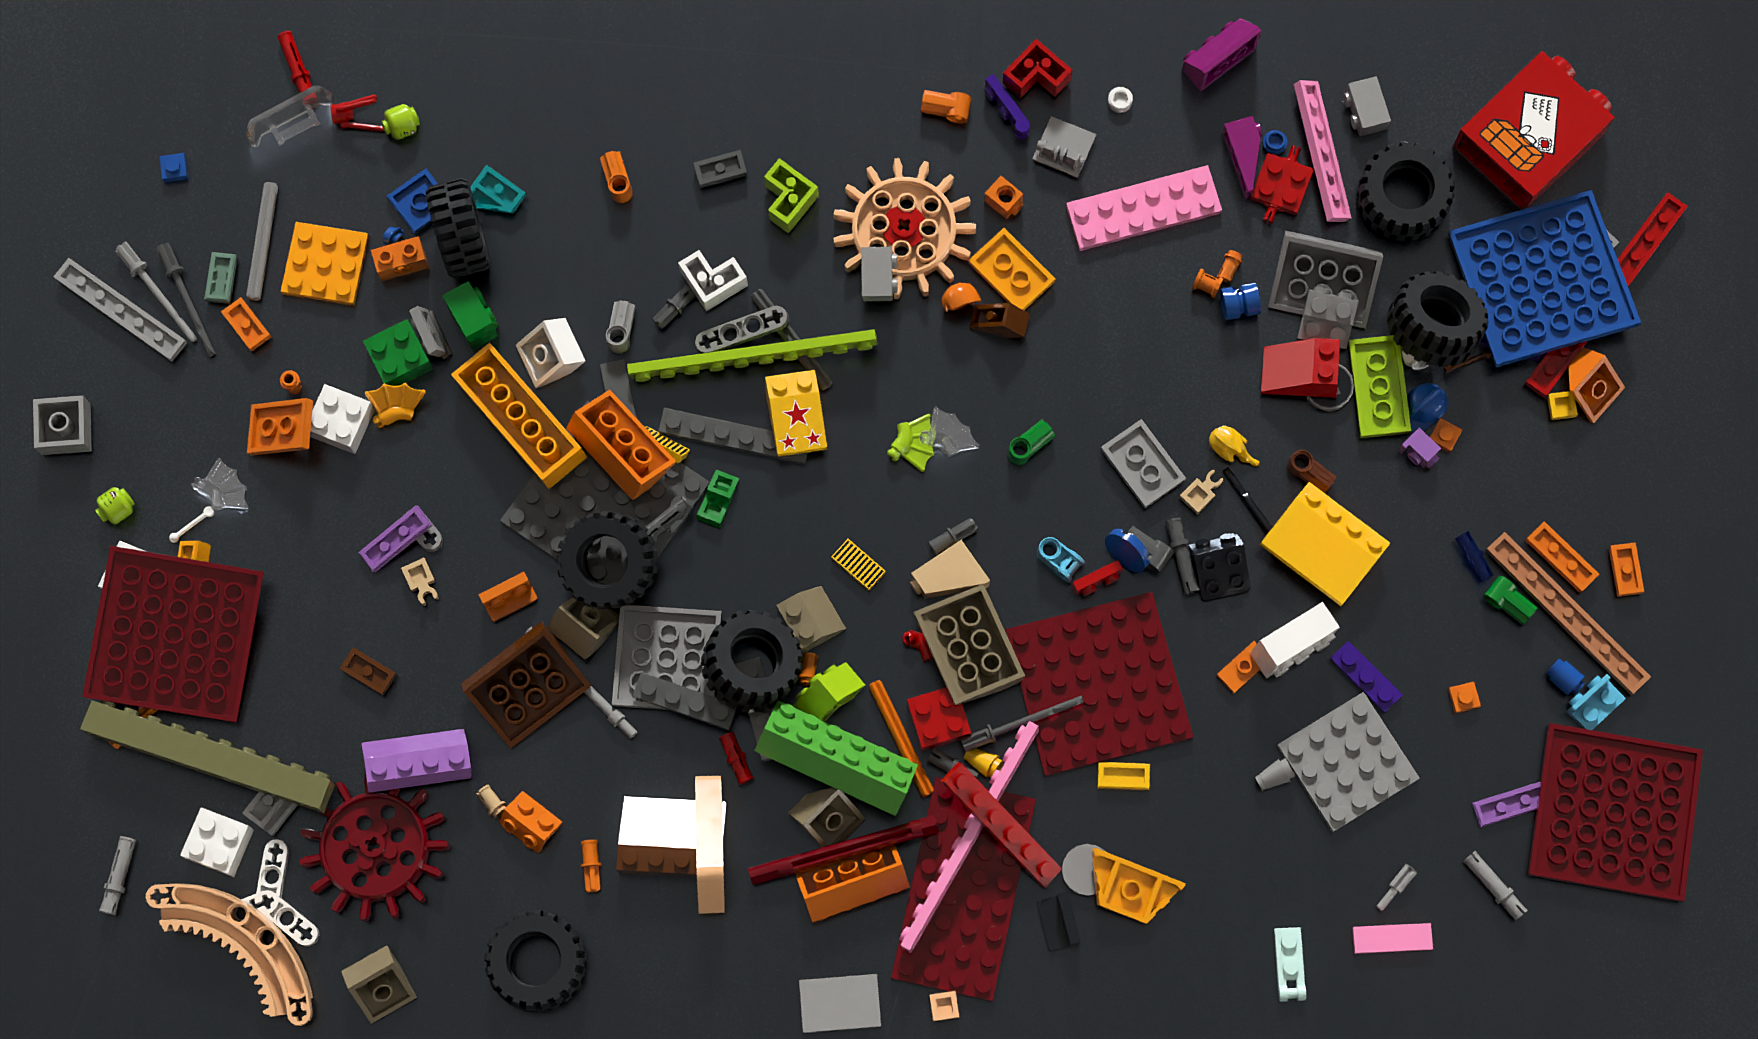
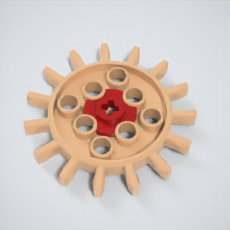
M899 158L894 159L893 172L895 178L885 181L879 179L877 172L871 166L868 167L867 177L874 187L865 194L849 184L845 187V193L851 199L858 202L855 212L834 210V219L852 223V233L833 238L834 246L844 247L854 244L858 255L849 259L844 264L847 273L855 270L862 264L861 247H871L874 244H880L883 247H891L892 254H896L895 249L901 246L908 249L906 255H897V269H893V278H897L898 293H893L894 299L900 298L902 281L913 279L918 281L919 290L924 297L928 296L929 284L925 279L926 275L937 270L943 279L951 283L954 280V275L944 264L948 256L951 254L967 261L971 256L970 251L954 244L956 234L969 235L976 233V224L956 223L954 215L955 212L969 207L971 200L968 196L950 203L944 193L951 188L954 183V177L950 174L937 187L925 181L929 174V162L926 161L920 166L917 178L903 177V166ZM884 197L889 200V203L881 207L876 204V200ZM904 200H910L914 205L910 209H904L900 206V203ZM933 202L938 205V209L930 212L925 209V205ZM876 221H883L886 223V227L882 230H877L873 227V224ZM900 226H902L903 228H907V227H908L909 230H908V231H906L905 229L900 230ZM925 226H932L936 231L932 235H926L922 232V229ZM923 249H929L933 255L925 259L919 253Z

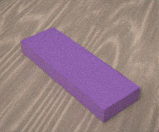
M415 505L358 553L371 571L376 573L433 525L420 507Z
M1540 782L1473 802L1472 806L1480 828L1536 811Z

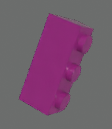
M1241 18L1234 23L1232 21L1228 22L1221 29L1219 35L1216 37L1210 36L1203 42L1202 48L1198 51L1192 50L1184 57L1182 71L1202 91L1257 48L1262 30Z

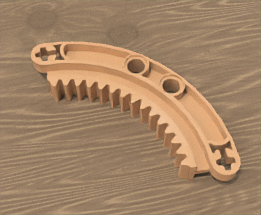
M181 883L159 884L148 889L146 893L147 903L153 908H161L162 920L159 921L164 931H171L172 929L174 931H182L183 929L186 933L193 931L195 935L203 933L204 938L213 935V942L222 940V947L231 945L230 953L239 951L237 960L246 958L243 965L244 968L253 967L249 975H258L254 984H262L263 987L258 993L266 994V998L261 1003L269 1005V1008L264 1010L263 1014L270 1015V1017L287 1015L289 1021L294 1025H303L311 1020L313 1015L311 998H313L306 971L290 941L268 917L249 903L231 894L205 886ZM174 886L172 898L176 904H169L171 898L161 899V904H158V900L153 899L152 896L157 893V889L160 890V893H170L171 890L168 887ZM238 907H242L246 912V917L243 921H238L235 918L234 912ZM266 930H270L274 934V941L270 945L263 941L262 936ZM306 997V1002H301V1009L306 1010L307 1015L303 1016L302 1021H300L299 1017L293 1014L294 1011L298 1010V1002L292 1004L291 1001Z

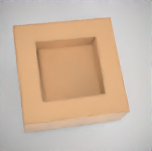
M955 991L930 995L933 1022L959 1018Z

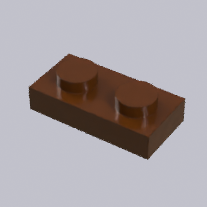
M354 647L339 668L384 696L397 676L395 672Z

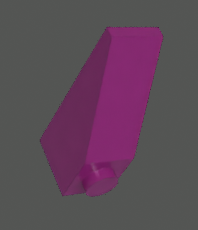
M1253 116L1224 124L1222 132L1245 199L1250 198L1253 191L1260 137H1262L1260 124L1255 123Z

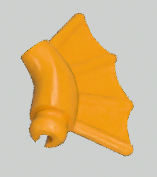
M407 383L399 386L383 384L377 390L366 391V397L378 412V415L373 418L374 424H377L378 428H383L384 425L388 426L397 420L411 421L414 409L426 391L424 389H413Z

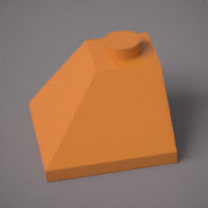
M1583 348L1568 365L1569 386L1571 393L1589 421L1595 423L1625 389V386L1605 355Z

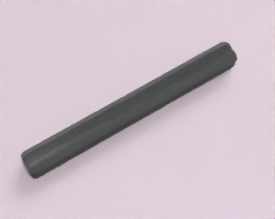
M758 289L751 295L752 300L760 310L775 306L762 289ZM775 312L774 318L768 321H775L779 324L780 318L783 316ZM789 324L777 331L784 342L801 340ZM808 355L798 356V360L807 371L815 370L817 384L821 390L824 391L832 385V380L815 358L808 357Z

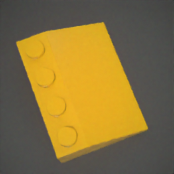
M1308 482L1260 545L1338 605L1342 606L1390 545V542Z

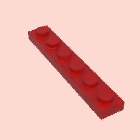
M957 762L941 780L945 787L1041 887L1046 888L1062 870L962 763Z

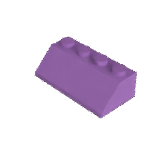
M464 729L361 743L368 793L471 778V764Z

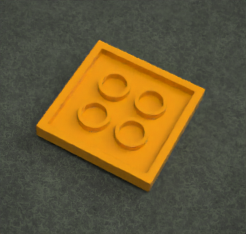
M296 222L281 293L283 295L355 306L370 237L369 234Z

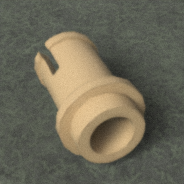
M489 785L482 787L476 793V796L489 810V816L498 818L502 815L506 808V803L497 797Z

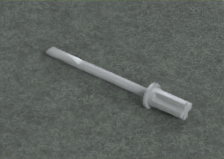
M127 242L118 245L115 252L129 268L130 275H139L169 315L175 319V322L187 338L192 342H197L194 333L183 319L179 317L173 306L144 271L147 263L140 260Z

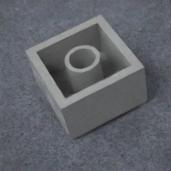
M84 396L33 399L34 448L41 455L92 451L91 403Z

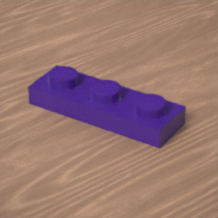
M1349 641L1329 659L1361 692L1365 693L1367 698L1383 714L1403 696Z

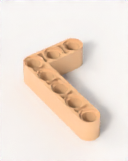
M695 776L699 914L725 913L721 776Z

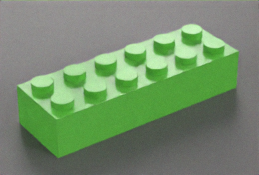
M777 701L754 750L896 816L907 794L918 764L911 762L907 758L900 757L883 747L874 745L859 736L840 729L838 726L824 722L814 715L807 714L781 701Z

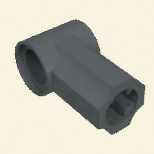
M1132 526L1126 535L1128 533L1133 534L1143 543L1149 554L1147 559H1150V564L1147 567L1156 573H1160L1174 554V551L1162 541L1153 540Z

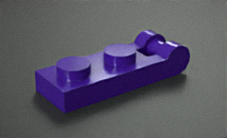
M994 74L990 75L985 79L984 92L990 101L997 103L999 106L998 111L1002 118L1009 120L1014 126L1015 137L1018 140H1026L1029 136V121Z

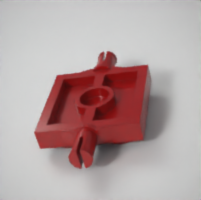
M1291 146L1287 158L1267 153L1250 200L1262 203L1267 208L1263 218L1265 223H1267L1269 218L1268 224H1273L1276 212H1287L1297 216L1314 172L1313 168L1297 162L1301 148L1298 146L1296 151V146Z

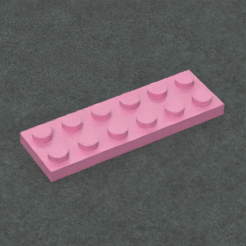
M1208 165L1066 203L1079 251L1222 213Z

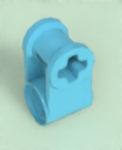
M1053 537L1044 538L1037 549L1038 559L1068 583H1071L1073 580L1072 576L1079 567L1086 564L1081 556L1068 549ZM1046 545H1051L1055 548L1056 554L1047 556L1042 549Z

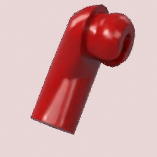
M910 630L903 634V643L920 650L923 662L934 659L922 633Z

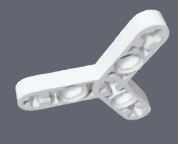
M271 840L264 849L257 892L241 900L254 907L251 903L254 900L255 904L259 905L265 902L264 897L266 896L274 899L270 909L262 906L257 908V910L299 944L307 947L313 946L319 939L320 933L318 928L282 899L289 859V847L281 840ZM277 845L283 850V854H278L276 861L278 864H281L280 868L275 865H268V861L274 863L275 856L271 853V849H276ZM270 870H276L279 873V879L274 884H268L265 880V876ZM236 909L235 912H234L235 918H236L238 921H243L242 919H239V918L237 917V914H236L237 909ZM286 911L294 914V921L288 926H284L280 921L281 915ZM298 924L305 930L312 928L311 935L313 937L311 940L307 938L304 941L302 940L303 934L295 929Z

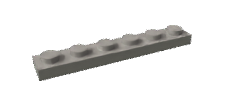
M70 258L66 260L54 275L55 280L169 361L172 362L187 344L186 340Z

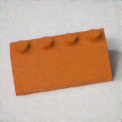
M608 390L575 411L566 427L632 501L648 491L676 463V460L611 390Z
M895 844L795 873L812 922L826 919L829 916L851 910L854 907L874 902L882 897L910 888Z

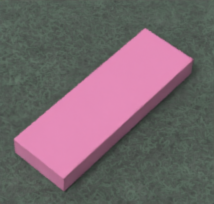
M1431 923L1352 928L1354 954L1433 950Z

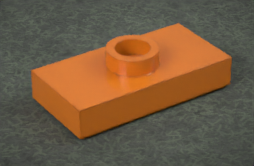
M1255 641L1216 675L1233 694L1260 671L1259 666L1250 654L1257 645Z

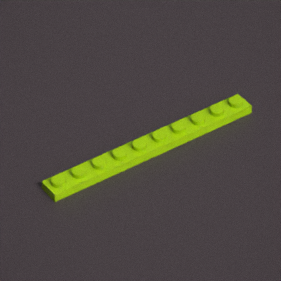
M874 329L627 364L628 374L632 379L643 382L650 380V377L653 376L671 378L675 376V373L685 372L686 375L698 374L703 369L721 371L724 369V366L732 365L735 368H743L749 366V363L770 364L774 362V359L782 358L784 361L797 360L798 356L808 355L811 358L820 357L824 352L833 351V354H843L848 352V349L853 348L865 351L872 349L874 345H878Z

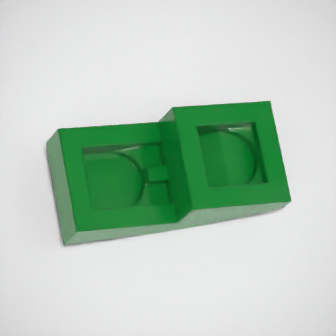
M716 470L707 488L706 496L696 519L720 528L737 488L739 478Z

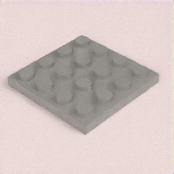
M634 605L620 607L612 706L668 710L633 698L632 695L641 672L715 697L716 691H710L706 685L709 679L703 678L702 669L704 666L701 665V656L704 653L703 649L710 635L721 622L722 611Z
M1364 692L1277 745V748L1288 761L1295 776L1332 833L1420 779Z

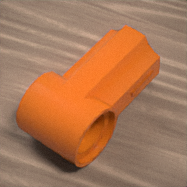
M925 90L922 98L921 112L944 116L947 120L955 123H966L972 98L961 92H953L949 95Z
M620 151L607 152L600 157L611 197L617 203H626L632 198L633 190ZM618 186H626L623 191H615Z

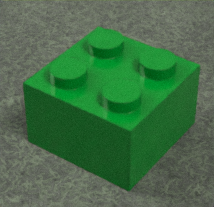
M468 281L442 295L451 315L472 351L499 337L495 330L499 327L490 308L487 307L477 286L472 288Z
M408 319L363 340L383 383L386 385L399 386L433 370Z

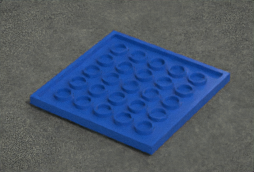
M1592 190L1448 232L1464 281L1467 282L1469 288H1474L1478 292V298L1483 299L1485 303L1484 308H1487L1488 328L1485 331L1484 337L1495 367L1641 325L1640 317Z

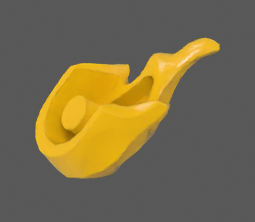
M1222 426L1211 432L1209 445L1220 457L1226 461L1233 462V457L1236 455L1241 462H1247L1253 466L1259 465V461L1252 458L1246 450L1244 443H1247V440L1234 428Z

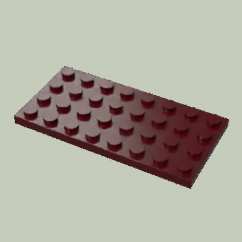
M935 777L934 792L931 795L927 817L935 815L939 832L922 837L901 934L906 926H912L915 920L912 917L915 909L919 904L924 905L928 898L925 893L932 881L937 882L941 873L938 870L945 859L950 860L954 853L951 850L952 845L958 836L963 837L967 830L964 828V825L971 815L966 807L941 782L943 778ZM1003 792L998 802L1029 833L1036 799ZM985 827L980 832L912 953L902 949V941L899 940L891 979L947 992L955 991L956 994L993 1001L1021 865Z

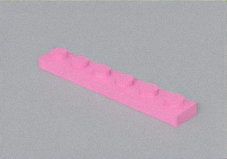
M1300 80L1294 84L1326 219L1332 222H1346L1351 219V214L1318 81Z

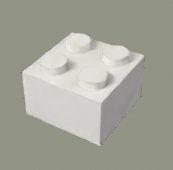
M324 384L312 411L310 437L356 454L375 408L370 401Z
M200 808L180 856L234 877L254 829L246 824Z

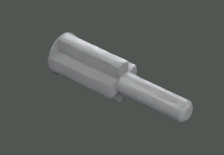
M1404 864V867L1389 884L1391 888L1379 902L1377 909L1383 911L1397 893H1402L1417 874L1411 866Z

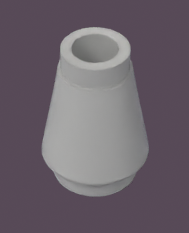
M1285 758L1281 761L1278 759L1255 778L1263 791L1266 788L1291 782L1290 779L1295 777Z

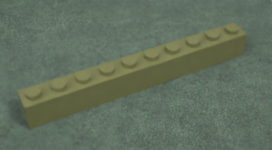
M101 700L100 703L91 701L80 729L87 735L321 813L325 812L335 786L329 780L330 776L323 772L315 771L314 774L305 772L306 768L299 764L291 763L290 766L281 764L282 760L275 756L267 755L266 758L257 756L258 752L251 748L243 747V750L233 748L234 744L229 741L220 739L219 742L209 740L211 736L196 731L194 735L186 732V727L172 723L171 727L162 724V719L148 715L147 719L138 716V711L127 707L124 708V711L116 709V705L109 701Z

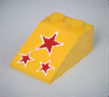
M815 370L765 377V394L777 456L827 450Z

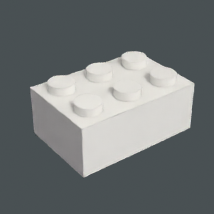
M1322 602L1261 639L1250 654L1266 679L1273 674L1277 678L1288 671V668L1294 664V661L1298 665L1309 658V655L1315 649L1319 652L1330 644L1329 642L1336 638L1334 633L1340 627Z

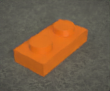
M241 297L221 311L251 352L271 338L270 334Z
M1636 543L1611 545L1609 553L1617 597L1644 593Z

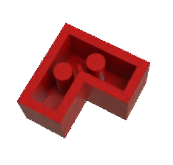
M1035 39L1003 72L1002 83L1020 99L1036 82L1056 97L1071 81L1073 70L1039 40Z

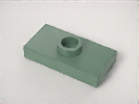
M212 252L204 297L206 302L231 304L238 260L236 254Z

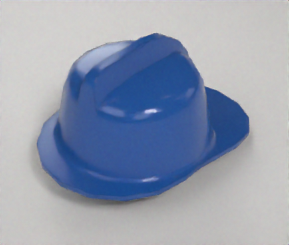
M1431 383L1420 384L1407 393L1411 433L1409 434H1413L1418 428L1423 431L1428 429L1447 411V395L1437 385Z

